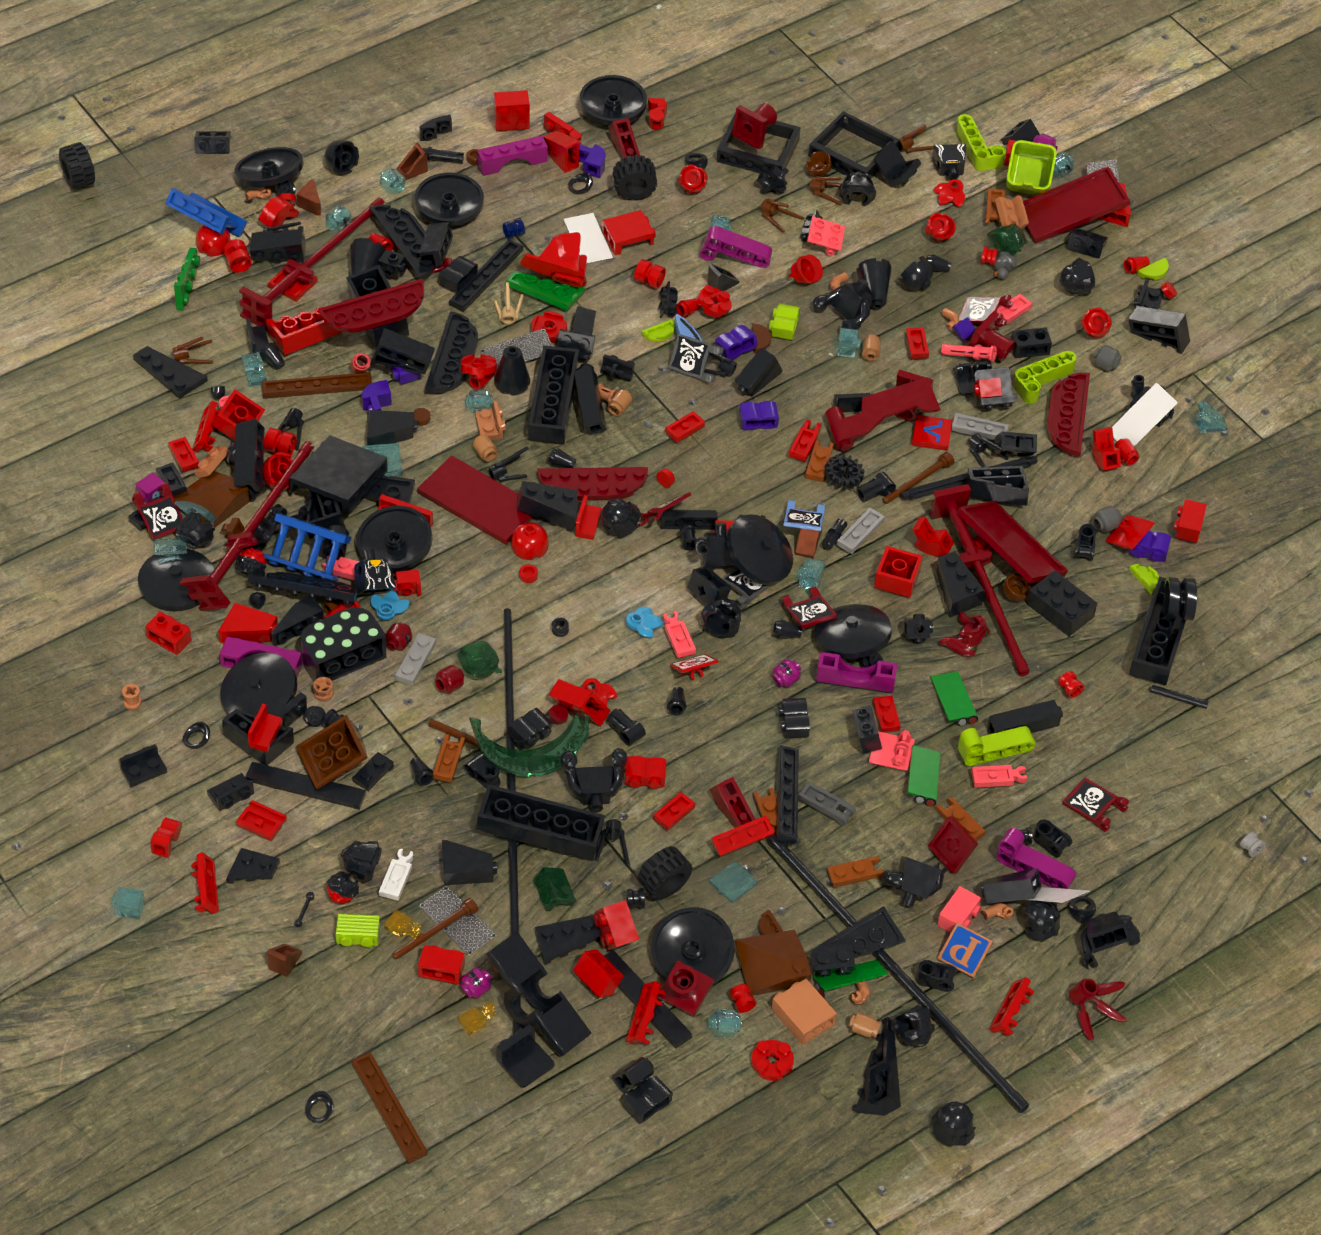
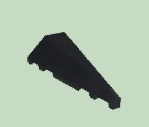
M889 1017L882 1020L884 1025L882 1033L877 1034V1048L871 1052L863 1075L866 1079L863 1088L858 1090L857 1094L860 1096L858 1103L852 1107L855 1113L885 1116L901 1107L895 1033L891 1030L892 1019Z

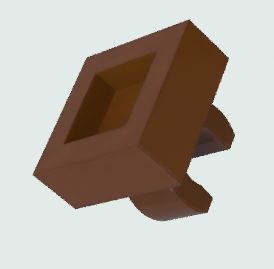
M232 518L230 524H224L221 531H226L225 538L233 534H241L245 528L239 518Z

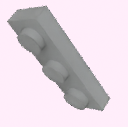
M956 413L951 431L969 435L979 433L986 439L995 440L996 435L1000 432H1008L1009 425Z
M869 507L837 540V546L853 554L884 522L885 516Z
M418 633L395 674L396 681L414 685L436 645L435 638Z

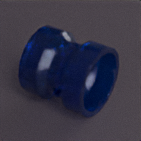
M521 218L502 224L507 239L514 238L515 235L521 236L525 234V226Z

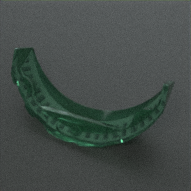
M577 713L569 727L552 742L535 749L514 750L498 745L490 740L481 731V720L469 717L475 739L484 755L500 769L524 777H530L531 775L542 776L555 772L556 769L562 766L560 762L561 755L569 750L576 754L589 736V715Z

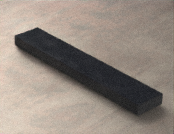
M508 239L449 300V305L464 312L523 251V246Z
M780 745L778 748L776 840L796 844L798 838L799 749Z
M256 762L251 763L245 776L248 781L251 780L255 784L359 810L366 796V790L332 781L316 789L311 777L308 775Z
M612 950L604 955V957L624 975L618 988L637 1007L645 983ZM664 1003L661 1006H655L654 1017L650 1022L675 1049L692 1038V1033Z

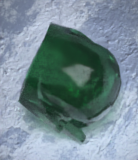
M1015 223L1008 226L1003 225L987 233L993 248L998 249V253L1009 252L1012 256L1021 252L1024 244L1028 243L1024 232Z
M478 641L471 645L467 644L457 653L463 670L472 678L482 679L489 677L494 672L502 673V670L498 667L499 657L487 641Z

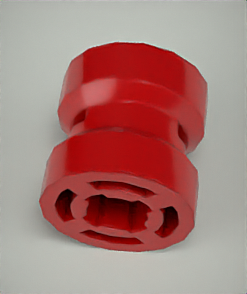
M1073 671L1064 673L1058 680V684L1066 690L1065 693L1069 698L1077 697L1085 688L1084 684L1077 680V676Z
M739 984L729 992L731 999L736 1002L735 1007L739 1013L752 1010L757 1003L755 998L750 995L751 990L747 984Z

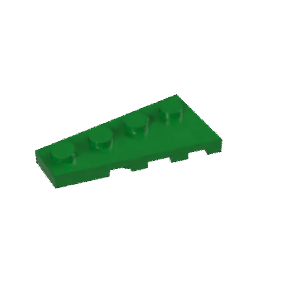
M189 248L185 264L181 267V274L179 273L177 276L178 282L174 283L176 309L184 311L185 304L189 303V291L193 289L192 280L196 279L197 275L196 266L200 265V256L197 254V248Z
M517 271L506 280V283H509V287L566 311L585 292L584 287L576 289L567 284H555L551 279L538 280L537 276Z

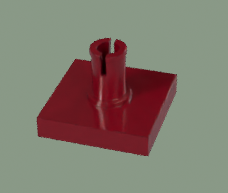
M949 816L928 844V847L953 874L960 870L977 847L978 842L954 816Z

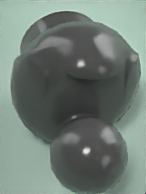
M1009 252L999 253L994 264L997 270L994 275L1001 280L1006 279L1009 272L1015 269L1016 259Z

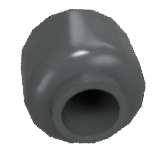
M1108 345L1102 346L1101 349L1097 348L1093 358H1096V366L1106 371L1116 369L1121 361L1119 351Z
M1107 506L1095 513L1093 523L1098 531L1108 533L1119 527L1122 515L1118 509H1115L1113 506Z

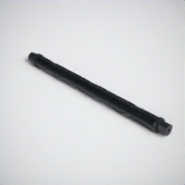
M1026 456L990 467L1023 466V468H1027L1038 461L1036 456ZM967 473L907 489V491L900 493L901 499L912 500L933 494V491L966 485Z

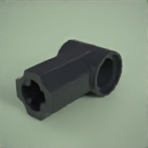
M879 472L874 476L873 480L858 486L857 493L861 501H868L881 494L887 496L896 489V484L885 472Z
M614 709L607 717V722L619 732L622 741L628 746L646 735L643 725L638 721L633 722L621 709Z

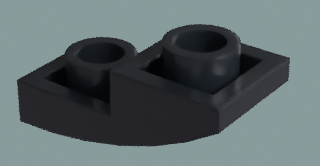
M444 115L419 126L420 141L437 139V134L452 132L451 115Z

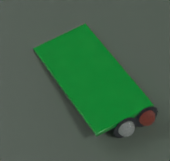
M959 672L930 676L948 720H958V726H964L967 723L975 724L978 721V717Z
M912 745L907 793L916 795L914 798L916 803H925L930 807L935 806L941 753Z
M877 960L856 964V970H853L851 974L840 975L839 972L831 973V976L828 977L815 975L813 976L816 981L814 988L825 998L824 991L888 975V972Z

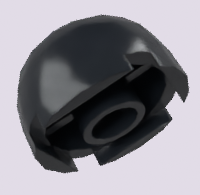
M340 139L333 141L325 150V162L328 168L335 173L349 174L353 171L350 169L358 164L359 150L351 141Z
M924 256L919 257L921 261L918 263L912 262L902 272L901 276L903 278L898 279L909 290L917 291L921 288L925 290L932 283L930 280L933 277V268Z

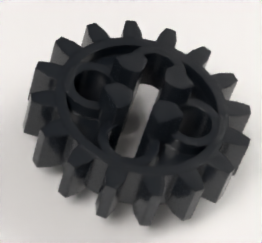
M836 454L834 458L830 457L829 461L826 462L824 474L827 475L826 480H831V485L837 484V488L843 486L844 490H846L848 486L854 489V486L860 485L864 478L865 469H862L863 464H857L858 459L852 460L851 455L846 458L844 454H842V457Z

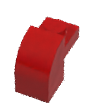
M276 196L267 202L258 220L268 227L283 225L286 217L297 218L299 211L294 208L292 203L280 196Z
M1107 427L1093 430L1094 446H1092V452L1097 465L1103 470L1121 467L1120 449L1114 446L1113 428Z
M919 517L913 528V532L917 537L915 546L923 553L931 556L948 554L954 542L947 530H933L926 517Z

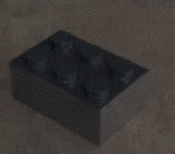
M1054 570L1029 590L1027 605L1070 637L1094 618L1097 602Z

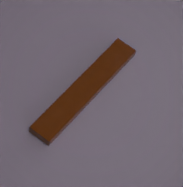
M371 372L262 381L263 399L363 391L366 386L372 383Z
M371 1052L351 1060L354 1070L407 1163L410 1164L427 1156L428 1151Z

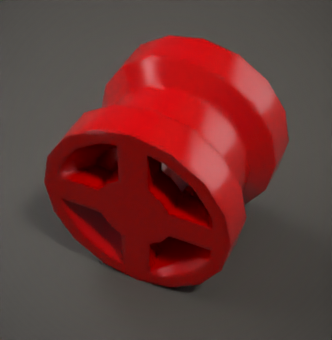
M984 246L981 263H990V265L994 266L998 249L994 248L992 250Z

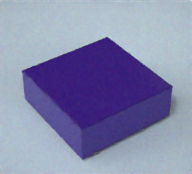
M968 317L952 326L961 341L972 336L976 330Z

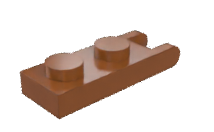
M988 188L985 224H989L990 220L999 221V226H1002L995 200L998 197L1005 198V190Z
M816 439L805 478L823 482L825 478V465L831 457L834 443L830 442L828 448L819 446L820 440Z
M450 734L445 735L433 771V779L453 782L465 744V737H461L460 742L457 743L449 741Z
M773 788L768 789V796L759 797L757 791L753 792V798L760 817L767 815L776 833L777 799Z
M953 797L947 799L949 807L944 809L940 804L935 806V810L945 821L949 816H954L976 841L985 836V830Z
M875 856L827 867V874L832 887L835 888L880 878L884 870H875L874 865L880 862L879 857Z

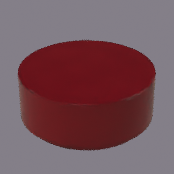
M563 705L552 706L549 709V720L554 724L565 723L568 720V709Z

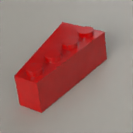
M318 308L315 309V312L302 311L299 312V315L293 317L284 315L279 320L266 319L268 335L283 355L290 354L342 333V331L336 330L324 322Z

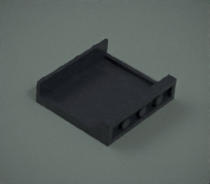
M330 435L300 465L299 469L291 474L289 479L291 492H294L300 486L341 502L342 512L349 514L388 471L387 457Z

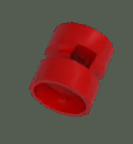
M234 239L225 244L223 250L230 269L235 273L248 270L251 267L252 260L244 241Z
M641 259L635 269L634 280L643 284L647 282L648 286L658 289L664 281L666 268L657 264L653 266L652 262Z
M271 427L264 438V450L272 453L278 451L292 455L296 447L297 436L289 432L282 434L281 430Z

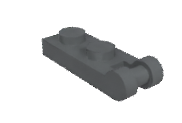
M808 782L798 794V800L835 819L841 826H845L849 821V816H853L856 812L853 805L811 782Z

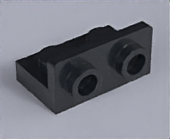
M196 131L195 153L229 154L231 131Z
M1075 227L1070 234L1067 249L1100 258L1108 237Z
M1145 279L1144 285L1140 284L1138 295L1140 296H1136L1133 306L1159 309L1164 293L1162 290L1148 287L1149 280Z
M560 329L557 347L579 349V361H587L593 355L595 335Z
M156 744L144 747L119 759L120 770L130 788L167 773V768L158 754Z
M240 773L208 789L207 795L216 808L221 811L225 808H230L243 799H248L254 794V785L251 780L248 781L243 773Z
M853 944L811 949L814 975L818 974L819 977L831 976V973L839 972L840 975H847L856 970Z

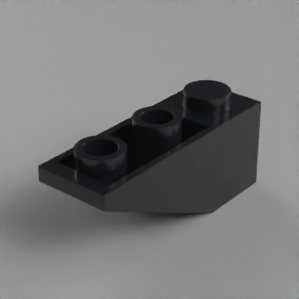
M309 596L296 602L271 632L273 646L283 644L289 639L301 635L308 625L323 619V609L313 597Z

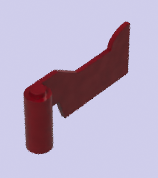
M928 377L863 397L862 411L859 414L845 418L840 407H831L825 412V417L836 448L839 451H848L854 445L853 438L870 433L887 417L915 408L928 413L941 410Z

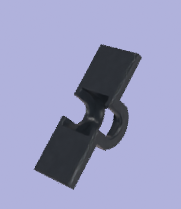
M517 931L486 953L510 986V989L504 993V1005L514 1021L525 1027L529 1024L532 1026L537 1023L561 1057L592 1034L561 991L551 997L541 991L539 980L546 976L548 972ZM522 993L529 1004L536 1009L530 1014L525 1013L516 1000V997Z

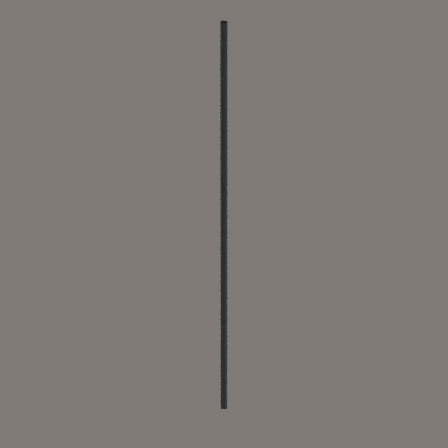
M506 608L504 609L507 757L515 759V741L507 734L509 725L514 721L512 615L511 609ZM507 769L508 789L516 791L515 772ZM509 839L512 935L516 931L519 933L517 840ZM521 995L516 997V1000L521 1007ZM513 1020L514 1035L521 1028V1025Z

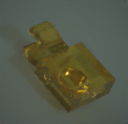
M395 910L384 923L386 930L400 937H403L405 933L412 938L422 934L419 931L421 926L413 922L412 917L398 910Z
M491 1001L486 1003L479 1011L476 1007H473L458 1016V1022L470 1036L487 1026L486 1020L496 1015L494 1011L496 1007Z

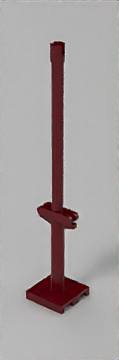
M378 197L369 207L384 205L385 202L382 198ZM369 207L302 264L289 259L287 265L283 266L288 275L265 295L261 296L243 286L239 290V293L242 294L240 306L243 307L240 317L244 319L250 318L251 323L257 326L264 325L265 330L268 331L266 319L272 318V302L297 280L308 283L313 282L314 271L310 268L372 216L369 212Z
M304 442L294 460L243 532L227 537L229 543H226L225 546L229 550L212 574L187 577L180 581L179 584L181 586H187L190 590L188 596L200 603V611L227 608L231 603L218 584L243 548L254 546L258 543L257 539L253 538V532L289 483L291 474L299 469L300 465L314 449V446H310L311 442Z
M969 484L933 491L932 511L929 512L931 520L946 516L951 517L965 549V552L960 554L959 557L967 568H974L1014 659L1019 676L1028 675L1030 669L1021 654L983 567L984 564L991 562L992 553L990 549H976L965 521L956 513L959 507L968 505L971 492Z

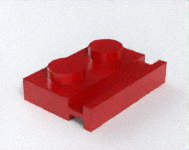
M251 800L250 805L245 808L236 822L237 826L272 841L282 828V824L287 821V816Z

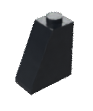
M761 348L735 379L738 385L737 389L744 395L747 393L753 397L779 376L783 370L776 357L764 348Z
M370 410L367 433L368 450L412 439L414 431L418 430V420H415V412Z
M442 840L444 885L493 882V874H497V862H493L491 853L448 840Z
M1033 868L986 879L983 886H981L982 897L986 898V904L1034 899L1042 888L1039 869Z

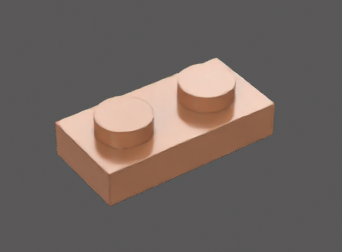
M226 446L212 448L208 452L206 459L199 462L194 474L198 478L209 476L228 454Z

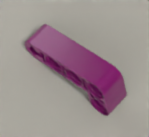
M713 226L710 227L703 239L700 257L711 261L720 252L752 265L766 268L770 265L772 248L724 228Z
M1009 828L999 843L998 861L1017 872L1038 868L1042 884L1051 888L1069 889L1076 877L1075 870L1023 845V833L1016 828Z

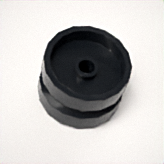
M1167 577L1163 592L1164 618L1176 620L1180 614L1182 620H1193L1197 606L1196 579L1184 578L1180 584L1178 578Z

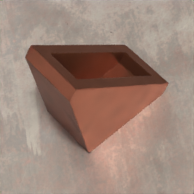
M416 143L396 170L403 175L405 180L428 172L427 153Z
M311 179L297 193V206L320 216V199L315 181Z
M801 528L795 555L813 559L822 529L821 531Z
M285 943L268 949L269 970L288 977L303 951Z

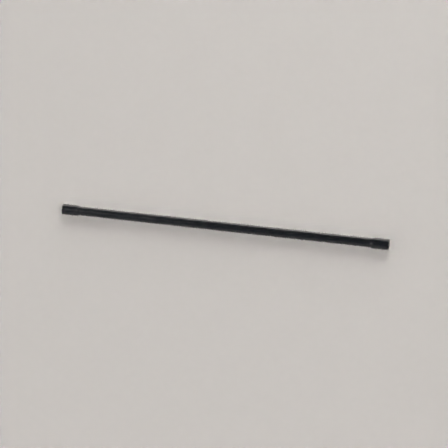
M776 833L769 837L768 843L787 860L848 927L857 923L856 919L788 848V845L785 842L776 840ZM885 950L874 952L873 954L919 1003L924 1006L928 1005L930 1015L1006 1095L1012 1105L1020 1113L1026 1111L1030 1104L1018 1091L1014 1090Z

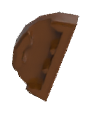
M752 323V332L756 334L758 344L754 348V352L757 353L761 348L766 349L770 346L771 333L766 327Z
M770 910L762 914L758 927L760 935L783 931Z

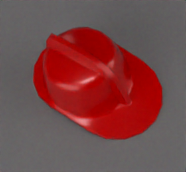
M808 254L799 257L791 265V274L788 276L793 277L799 284L813 283L822 278L823 268L816 256Z

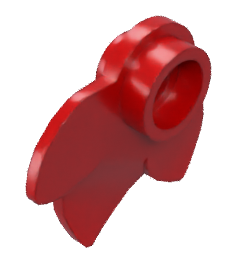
M958 179L950 180L948 183H940L933 190L934 193L939 194L938 201L940 206L953 201L955 206L960 208L965 201L964 185Z
M595 678L586 679L582 684L583 689L591 691L606 706L608 705V699L617 698V693L611 685L600 683ZM594 685L595 689H589L588 686Z

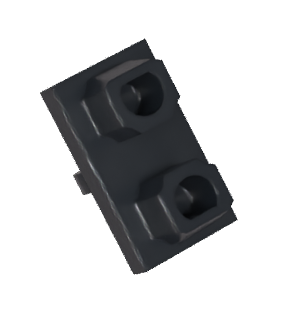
M775 165L768 172L770 177L764 172L761 173L757 179V182L762 186L760 192L762 194L770 190L780 194L785 192L787 185L785 175L789 170L786 167L780 170Z
M605 354L600 372L610 375L612 379L617 377L630 382L633 377L635 363L630 360H621L614 355L609 356Z

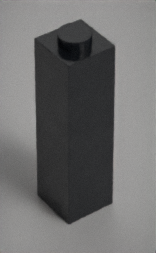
M591 366L582 367L574 371L584 427L592 435L607 430L597 374Z
M1050 700L990 715L987 729L990 734L1027 726L1030 732L1034 733L1058 727L1063 717L1061 707L1057 706L1055 700Z

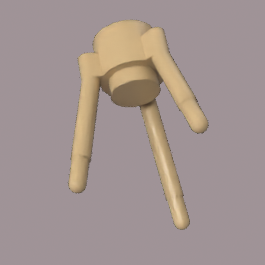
M508 282L506 283V306L501 311L496 300L494 304L499 315V321L510 325L518 320L524 295H520L515 311L510 306Z

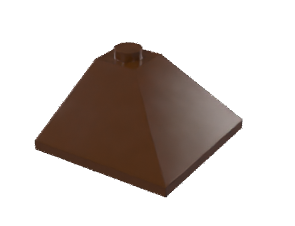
M213 471L209 476L201 477L187 487L186 492L178 494L173 498L179 511L187 516L195 509L200 513L201 523L205 524V520H210L217 527L249 503V492L247 486L236 487L234 485V477Z
M347 715L296 746L316 789L321 788L368 758L363 739L357 727Z
M795 929L736 939L734 941L744 981L751 990V996L788 990L795 982H801L804 979L810 982L812 974L809 963Z

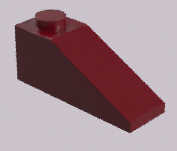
M629 118L612 121L609 131L620 158H627L630 155L631 157L634 155L641 157Z
M734 777L709 789L717 806L734 828L756 820Z

